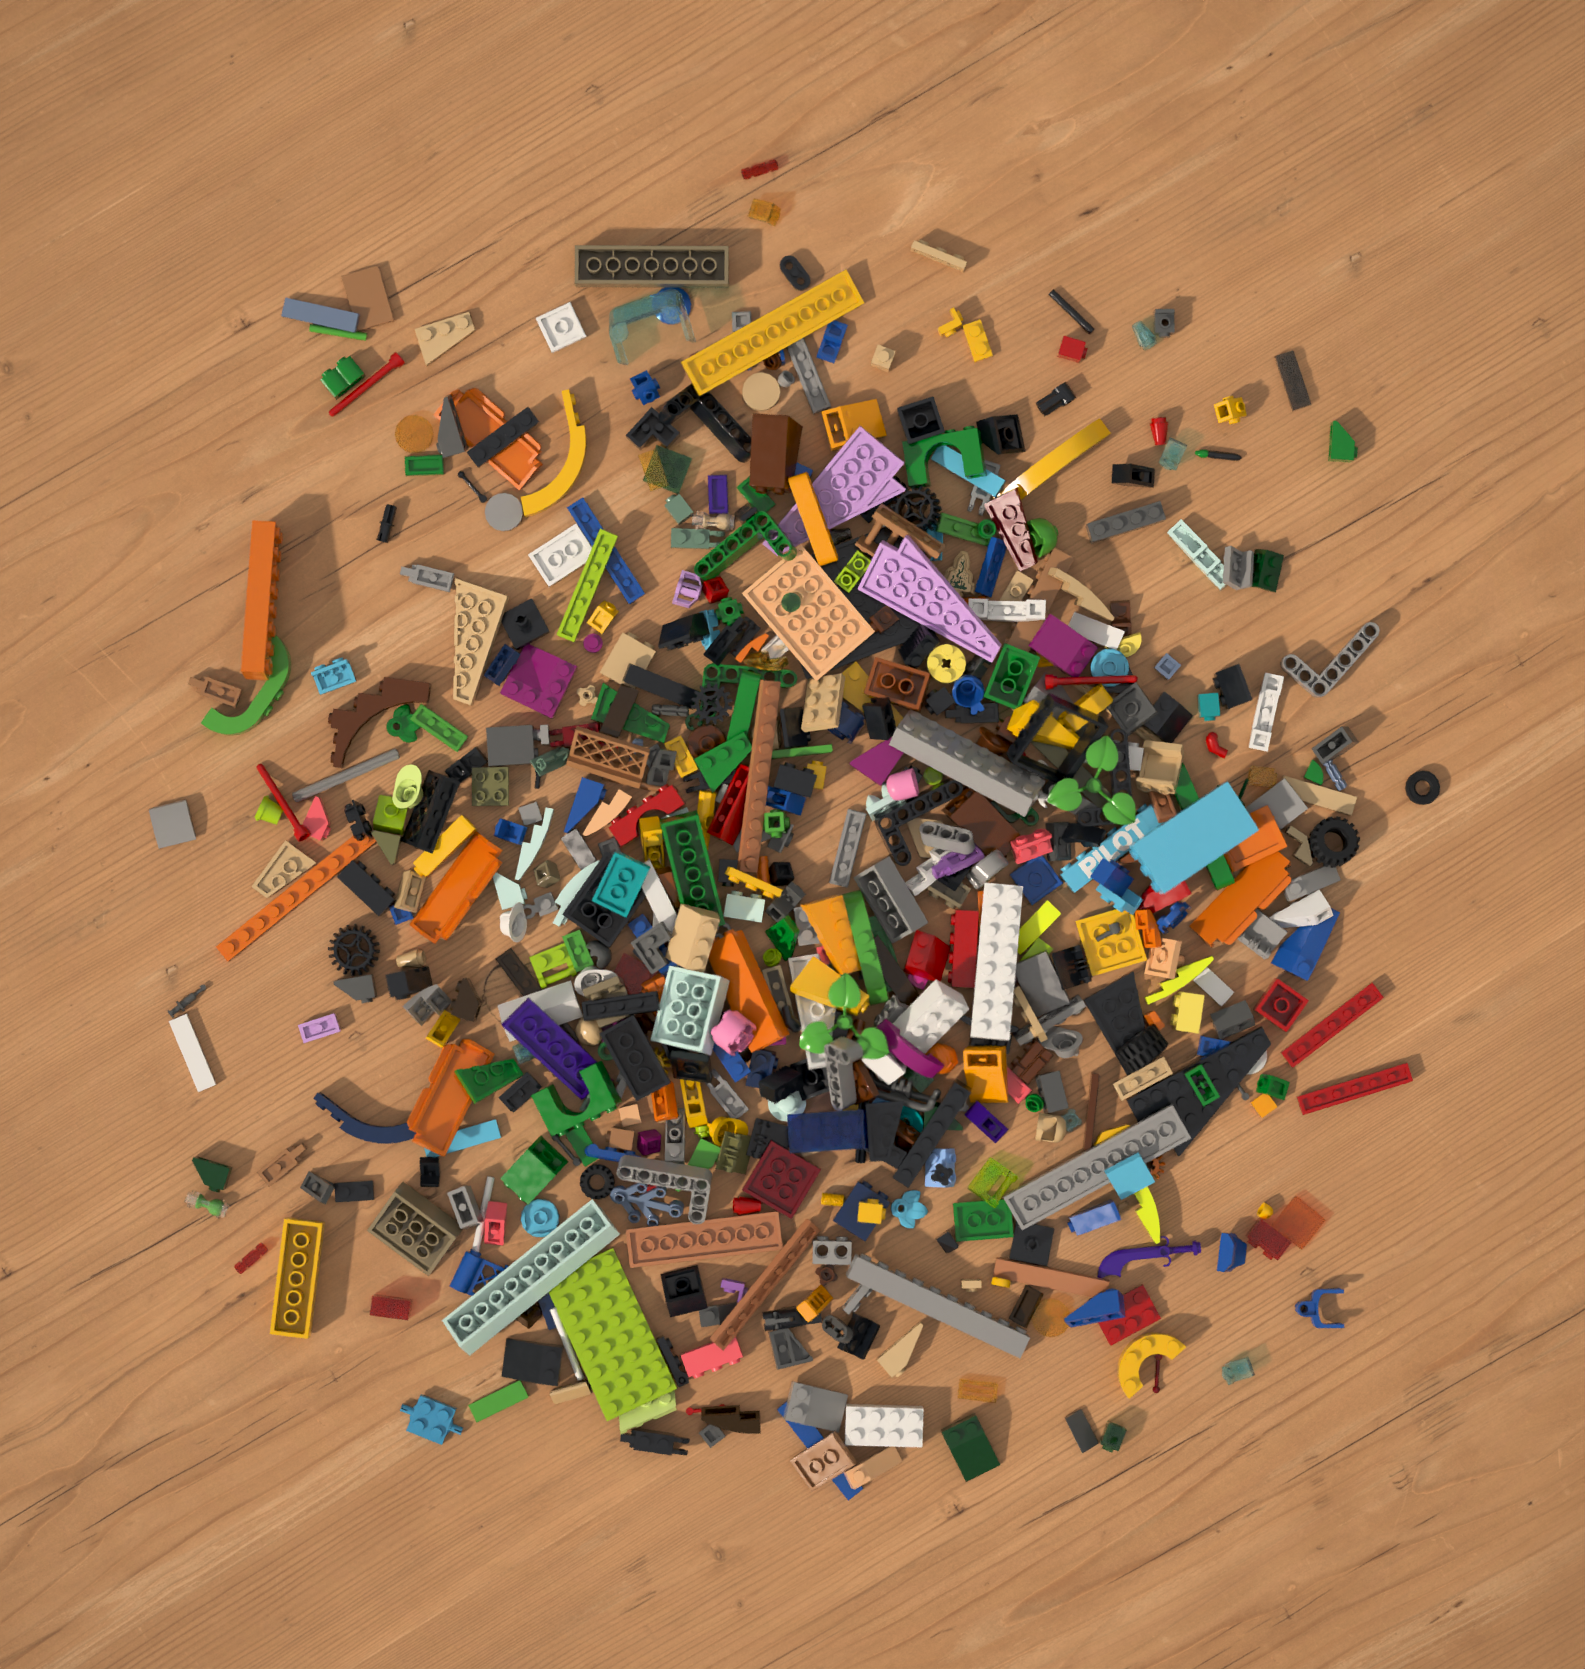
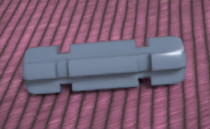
M1333 760L1323 764V766H1326L1325 770L1331 780L1336 783L1337 790L1341 791L1347 787L1345 780H1342L1341 773L1336 765L1332 763Z

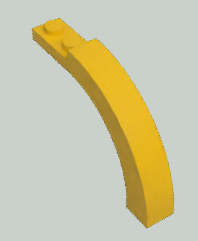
M569 389L562 391L570 431V449L567 460L561 472L549 485L538 492L521 497L525 517L539 514L558 503L574 486L583 468L587 448L586 430L584 425L577 426V424H580L578 412L574 413L573 405H576L574 393L570 394Z
M1100 418L1030 467L1002 490L997 497L1018 487L1021 500L1062 468L1100 443L1111 432Z

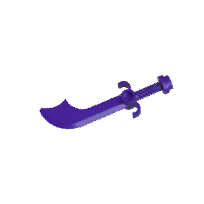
M1160 1236V1238L1167 1240L1165 1245L1117 1250L1103 1259L1098 1269V1278H1104L1109 1275L1121 1277L1123 1266L1133 1260L1167 1257L1169 1263L1163 1265L1167 1267L1171 1264L1169 1254L1194 1252V1256H1197L1198 1253H1201V1244L1196 1242V1240H1192V1245L1168 1247V1237Z

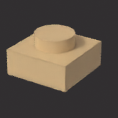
M961 1279V1287L966 1289V1292H977V1288H981V1279Z

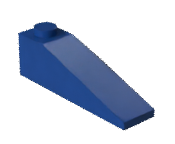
M1331 908L1334 916L1318 925L1300 926L1279 946L1271 964L1304 981H1308L1340 912Z

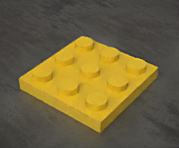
M1115 909L1075 921L1092 976L1147 960L1138 929L1136 930L1134 914L1131 915L1125 910L1122 913ZM1119 923V933L1110 935L1097 942L1096 937L1110 931L1109 924Z

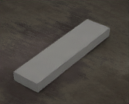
M802 338L789 345L787 350L813 414L831 408V405L806 342Z
M848 809L829 881L830 884L848 888L867 813Z

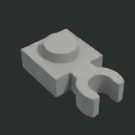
M552 892L533 899L535 905L526 904L523 906L524 909L530 908L532 911L530 915L526 916V919L533 918L537 912L542 917L559 910Z

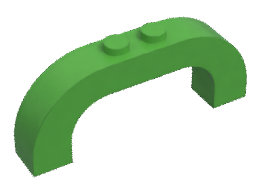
M277 635L272 637V645H274V656H271L273 673L269 676V680L265 682L248 709L239 716L227 717L211 707L202 720V725L223 735H239L256 727L264 716H269L273 710L272 705L275 700L279 701L283 696V688L287 684L291 672L289 651Z
M857 890L842 894L866 992L869 995V1004L872 1006L887 1002L889 1000L862 892Z

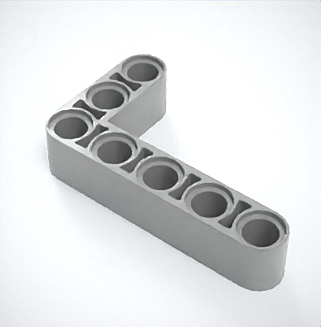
M1373 622L1364 624L1319 675L1294 654H1289L1282 658L1281 668L1313 697H1323L1377 638L1380 631L1379 627ZM1367 626L1374 629V635L1371 637L1365 633ZM1354 641L1361 643L1360 651L1353 649L1352 644ZM1341 655H1346L1349 658L1347 665L1341 664ZM1288 658L1293 659L1295 662V666L1292 669L1288 668L1285 664ZM1329 669H1333L1336 672L1334 680L1329 679L1327 676ZM1302 671L1308 672V681L1301 680L1300 673ZM1316 684L1323 686L1322 694L1315 692L1314 687Z
M624 1155L620 1158L617 1168V1176L620 1179L691 1191L688 1219L694 1224H701L705 1221L712 1182V1173L709 1169L631 1155Z

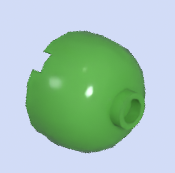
M1043 518L1027 521L1036 556L1042 557L1052 552L1056 547L1058 539L1056 526Z

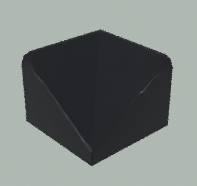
M773 862L769 867L770 880L773 886H788L795 879L790 862Z
M947 1230L935 1238L945 1253H950L959 1248L957 1242Z

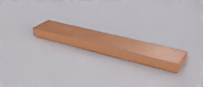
M996 1257L993 1277L1089 1297H1095L1097 1294L1105 1292L1110 1283L1109 1280L1000 1257Z

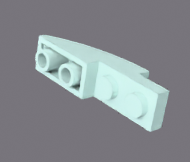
M599 860L576 874L561 891L555 901L561 908L553 924L560 927L561 924L565 925L568 918L562 915L594 870Z

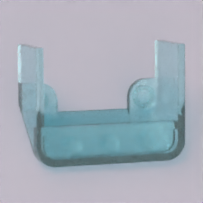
M668 289L615 307L610 311L609 336L619 364L628 365L622 342L629 335L627 325L662 313L664 320L669 324L681 322L686 340L692 343L696 342L682 294L678 290Z

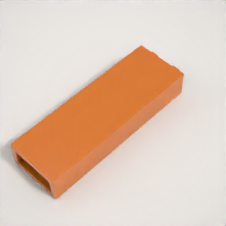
M731 929L723 933L724 937L721 939L720 937L714 938L708 959L716 976L730 980L726 999L732 1012L738 1011L756 1025V1031L753 1029L751 1033L754 1037L748 1045L752 1053L768 1047L790 1035L785 1026L784 1020L743 931Z

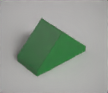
M1202 1064L1184 1073L1203 1107L1220 1097ZM1203 1075L1205 1080H1198L1199 1083L1195 1085L1191 1077ZM1200 1086L1205 1091V1094L1201 1095L1198 1090Z

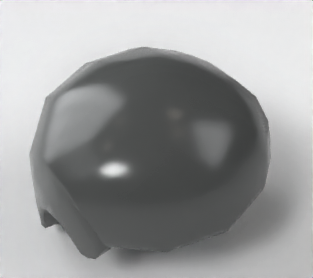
M598 940L590 941L585 946L591 950V957H598L597 966L604 970L612 960V953L609 947Z

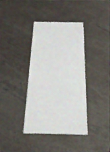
M1074 612L1068 625L1086 639L1117 650L1125 632Z

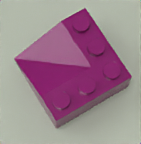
M528 644L521 651V655L509 673L500 694L554 719L578 667Z

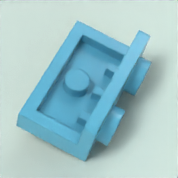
M338 658L332 661V665L326 667L325 664L314 668L315 671L311 672L314 677L320 695L357 682L348 659Z
M1101 884L1096 888L1102 894L1100 896L1101 899L1107 903L1114 902L1113 907L1122 913L1125 910L1133 915L1143 901L1141 897L1129 889L1126 890L1121 898Z

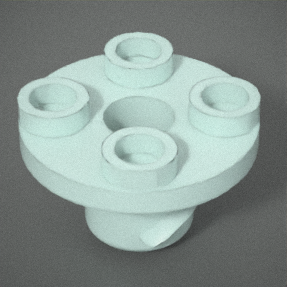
M796 1091L776 1104L768 1100V1107L775 1118L788 1122L796 1120L803 1114L806 1100L802 1101L799 1091Z

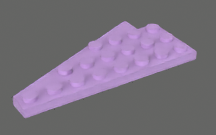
M861 426L857 428L812 483L828 529L906 490L902 484L893 478L905 462ZM795 503L778 525L796 547L808 541L809 537ZM778 532L773 534L772 540L778 537ZM765 539L762 544L778 556ZM789 547L784 548L783 553L788 551Z
M906 535L899 549L883 540L880 542L858 590L992 663L1002 644L910 536Z

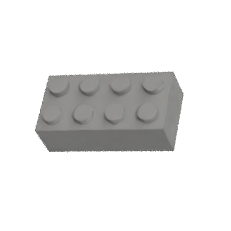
M890 856L853 877L892 944L928 923Z

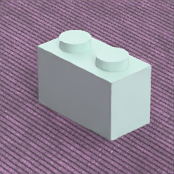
M732 891L731 894H727L724 917L762 923L765 900L762 899V895L751 894L750 897H745L743 892Z

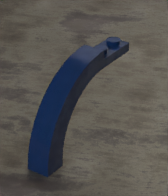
M318 1092L313 1098L317 1101L315 1104L322 1110L328 1109L332 1112L331 1117L338 1122L343 1121V1124L340 1126L341 1130L358 1139L373 1143L389 1144L413 1139L416 1134L409 1130L407 1122L401 1125L386 1127L370 1125L350 1115L321 1092Z

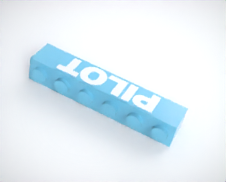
M1144 804L1136 810L1138 814L1135 816L1136 821L1134 823L1123 825L1118 830L1116 827L1106 834L1108 837L1102 841L1100 847H1092L1093 849L1088 853L1083 851L1076 857L1078 861L1073 865L1069 862L1061 868L1062 873L1060 876L1073 893L1092 880L1090 876L1103 858L1109 862L1111 859L1114 861L1118 860L1130 850L1129 845L1162 824L1158 823L1152 804L1148 806Z

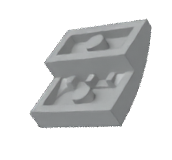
M187 800L149 808L159 849L196 840Z
M435 984L413 996L403 1008L422 1026L434 1012L440 1016L452 1001Z

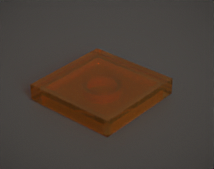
M1295 1195L1272 1223V1226L1302 1250L1326 1220Z

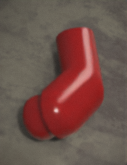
M1210 732L1205 740L1209 752L1225 758L1228 750L1219 746L1217 733Z

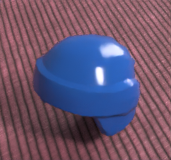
M963 675L954 682L952 689L955 702L960 706L970 707L972 715H976L977 711L982 712L985 710L981 704L985 692L982 681L973 675Z

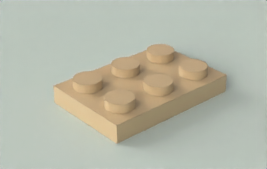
M842 673L822 676L818 681H815L814 678L808 679L801 729L804 732L839 727L845 676Z

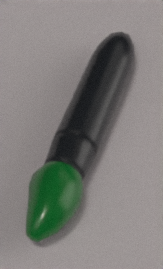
M1206 449L1195 451V454L1201 458L1209 457L1231 461L1242 459L1240 455L1235 453L1208 451Z

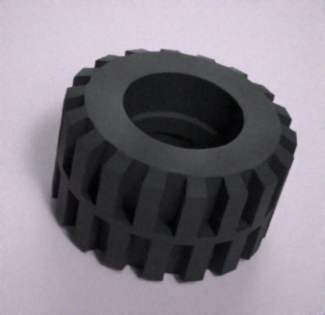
M1332 816L1322 820L1311 831L1310 838L1308 839L1310 851L1312 850L1313 852L1311 856L1313 858L1316 857L1318 859L1316 862L1319 864L1323 862L1325 867L1331 865V868H1335L1338 865L1340 867L1355 856L1360 846L1358 845L1360 837H1357L1359 832L1357 829H1353L1355 825L1353 823L1349 825L1347 823L1348 819L1344 818L1341 820L1339 816L1335 818ZM1333 832L1341 837L1343 841L1342 851L1335 852L1326 846L1324 840L1326 833Z
M1152 1025L1127 1041L1118 1049L1116 1055L1128 1071L1132 1073L1140 1070L1159 1056L1167 1048L1168 1042L1155 1025Z

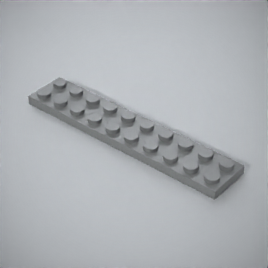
M1170 1104L1009 1192L1003 1198L1020 1228L1024 1230L1110 1183L1104 1170L1138 1152L1144 1163H1147L1191 1139V1136L1173 1104Z

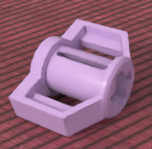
M682 570L672 604L690 608L699 600L702 590L699 576ZM686 578L696 581L699 586L683 582V580ZM680 594L683 596L694 598V600L688 601L678 598V596Z

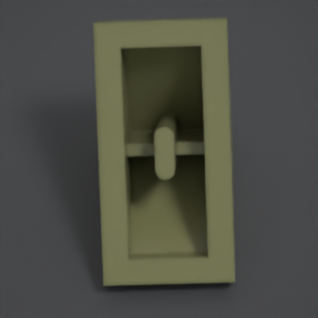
M372 831L371 834L390 864H396L402 836Z

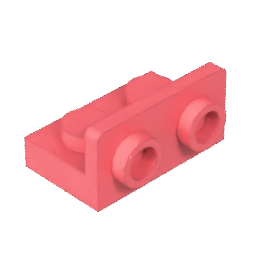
M1037 829L1032 834L1021 835L1016 840L1010 841L1015 862L1021 864L1053 852L1050 842L1052 834L1046 829Z

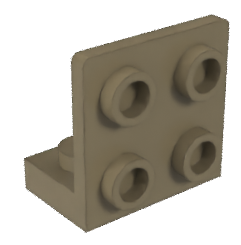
M619 976L582 989L584 997L589 999V1001L628 995L624 981ZM632 1015L596 1021L598 1026L602 1028Z

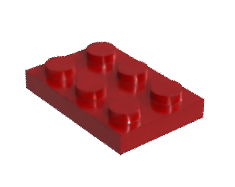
M1143 1284L1123 1294L1125 1318L1098 1322L1110 1346L1161 1319Z

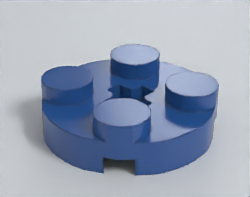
M1177 901L1171 906V912L1167 916L1163 915L1157 921L1158 929L1163 934L1169 932L1167 929L1170 926L1174 929L1187 916L1186 910H1191V907L1186 902L1179 903Z

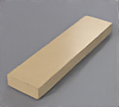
M1283 775L1282 779L1285 778L1303 802L1352 815L1357 800L1356 796Z

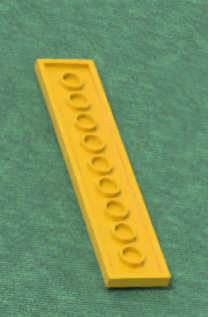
M843 270L681 361V364L698 395L701 396L864 304V301L848 271Z

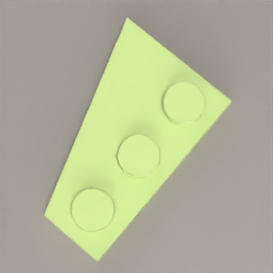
M675 1390L620 1415V1433L624 1434L627 1430L642 1426L643 1423L651 1419H658L676 1411Z

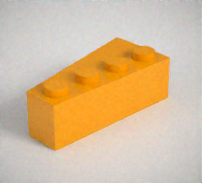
M833 895L801 904L835 972L843 975L844 973L849 974L861 970L843 895Z

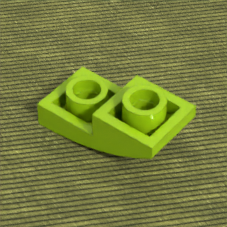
M858 549L834 582L850 593L866 572L872 559Z

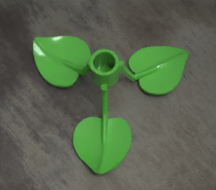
M1103 736L1092 743L1086 752L1088 764L1093 768H1098L1094 778H1089L1085 786L1078 789V782L1075 779L1066 778L1059 781L1051 789L1047 802L1061 810L1072 811L1078 808L1082 802V796L1079 792L1088 790L1091 793L1101 794L1109 801L1103 806V813L1109 821L1120 825L1132 824L1136 821V807L1133 798L1129 794L1120 792L1116 793L1111 799L1101 790L1102 783L1098 779L1101 770L1111 771L1118 762V751L1114 742L1108 736Z
M844 973L831 985L828 992L831 1004L835 1007H843V1013L838 1016L837 1024L827 1030V1026L823 1021L810 1023L801 1034L799 1046L812 1053H825V1045L833 1041V1037L829 1033L838 1027L842 1030L850 1028L856 1037L859 1038L856 1042L863 1049V1058H883L889 1054L883 1032L878 1028L869 1027L864 1029L860 1035L854 1028V1025H852L853 1018L847 1013L846 1007H857L861 999V993L855 980L849 974Z

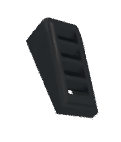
M746 503L735 512V516L743 525L757 513V509L752 504Z

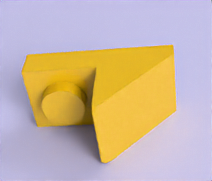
M444 1010L426 1039L443 1048L461 1019Z

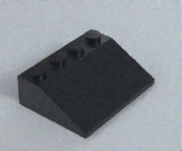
M606 851L562 915L610 948L646 896L641 888L627 918L592 901L612 859V855Z

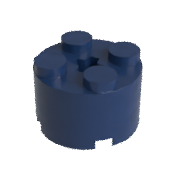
M842 701L839 727L827 730L841 740H844V738L849 739L847 743L852 744L865 725L863 722L865 717L858 712L853 713L848 709L849 706Z

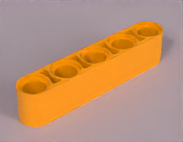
M804 472L788 478L819 566L839 560L809 474Z

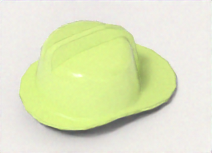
M412 764L406 765L397 775L392 797L393 804L397 808L409 807L414 809L423 798L421 787L422 774L417 766Z

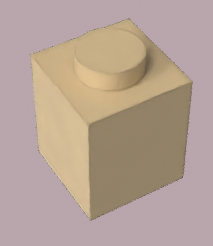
M877 345L871 366L889 372L896 351Z

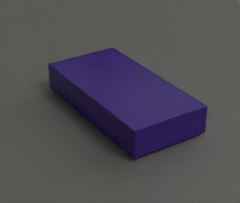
M708 475L709 514H728L727 475Z

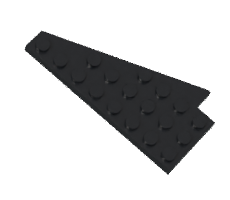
M1261 1026L1126 1098V1101L1138 1122L1173 1104L1191 1136V1139L1174 1147L1177 1156H1180L1265 1053L1271 1043ZM1199 1064H1202L1220 1096L1204 1107L1184 1074ZM1203 1075L1191 1077L1195 1085L1199 1083L1198 1080H1205ZM1200 1086L1198 1090L1200 1094L1203 1095L1205 1094V1091Z

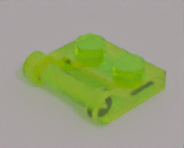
M989 1157L969 1184L968 1190L986 1201L991 1207L996 1208L1000 1198L1012 1182H1016L1018 1177ZM1001 1175H1004L1006 1179L995 1194L990 1196L988 1194Z

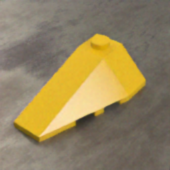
M1032 700L1014 709L1007 729L1018 737L1019 732L1026 726L1030 716L1035 713L1040 703ZM1051 712L1032 741L1072 750L1080 737L1073 730L1066 729L1063 726L1064 722L1061 719L1056 720L1052 716L1053 712Z

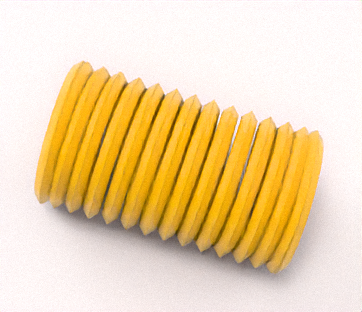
M822 1193L821 1205L840 1207L843 1205L844 1194Z

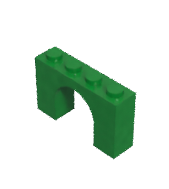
M974 426L964 427L962 431H956L955 429L946 430L945 434L908 444L907 441L902 442L908 485L911 489L913 485L917 489L920 485L923 487L931 486L928 460L935 449L944 445H951L960 450L964 473L967 479L987 476L981 433Z
M602 1060L579 1071L590 1093V1102L584 1112L569 1110L561 1101L554 1084L531 1095L551 1137L556 1134L561 1137L569 1133L568 1128L574 1126L577 1129L585 1125L584 1121L589 1118L591 1121L600 1118V1113L605 1110L607 1113L618 1109L617 1105L622 1100Z

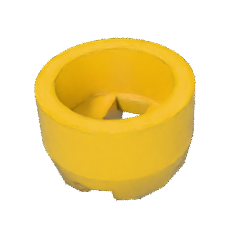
M1264 1202L1260 1205L1257 1216L1262 1219H1269L1273 1215V1209Z

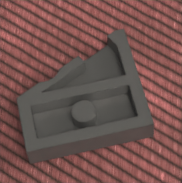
M789 1328L768 1331L777 1370L813 1361L811 1355L808 1354Z

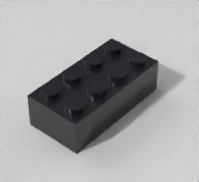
M635 1015L599 1033L636 1102L671 1083Z

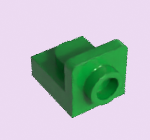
M1261 1074L1257 1082L1256 1092L1279 1100H1285L1290 1082L1272 1075Z

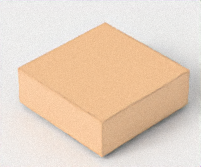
M638 1104L618 1108L623 1127L642 1123Z

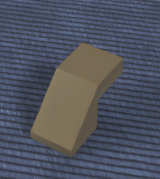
M1288 826L1285 833L1300 842L1292 856L1307 866H1311L1313 861L1307 836L1296 828Z

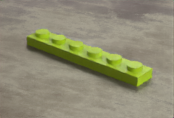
M603 529L599 530L556 635L572 642L576 641L618 535Z

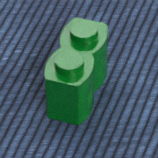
M351 356L341 358L336 363L338 366L333 370H326L321 375L323 377L321 382L336 400L366 376Z

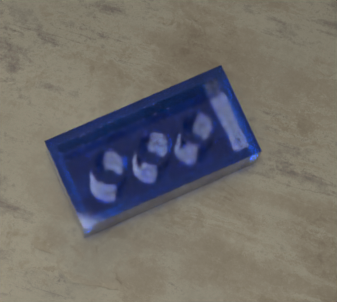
M866 1110L787 1115L789 1153L869 1148Z

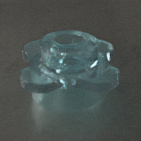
M1069 1109L1068 1113L1061 1115L1066 1121V1131L1068 1132L1073 1131L1074 1127L1082 1123V1119L1077 1117L1074 1109Z

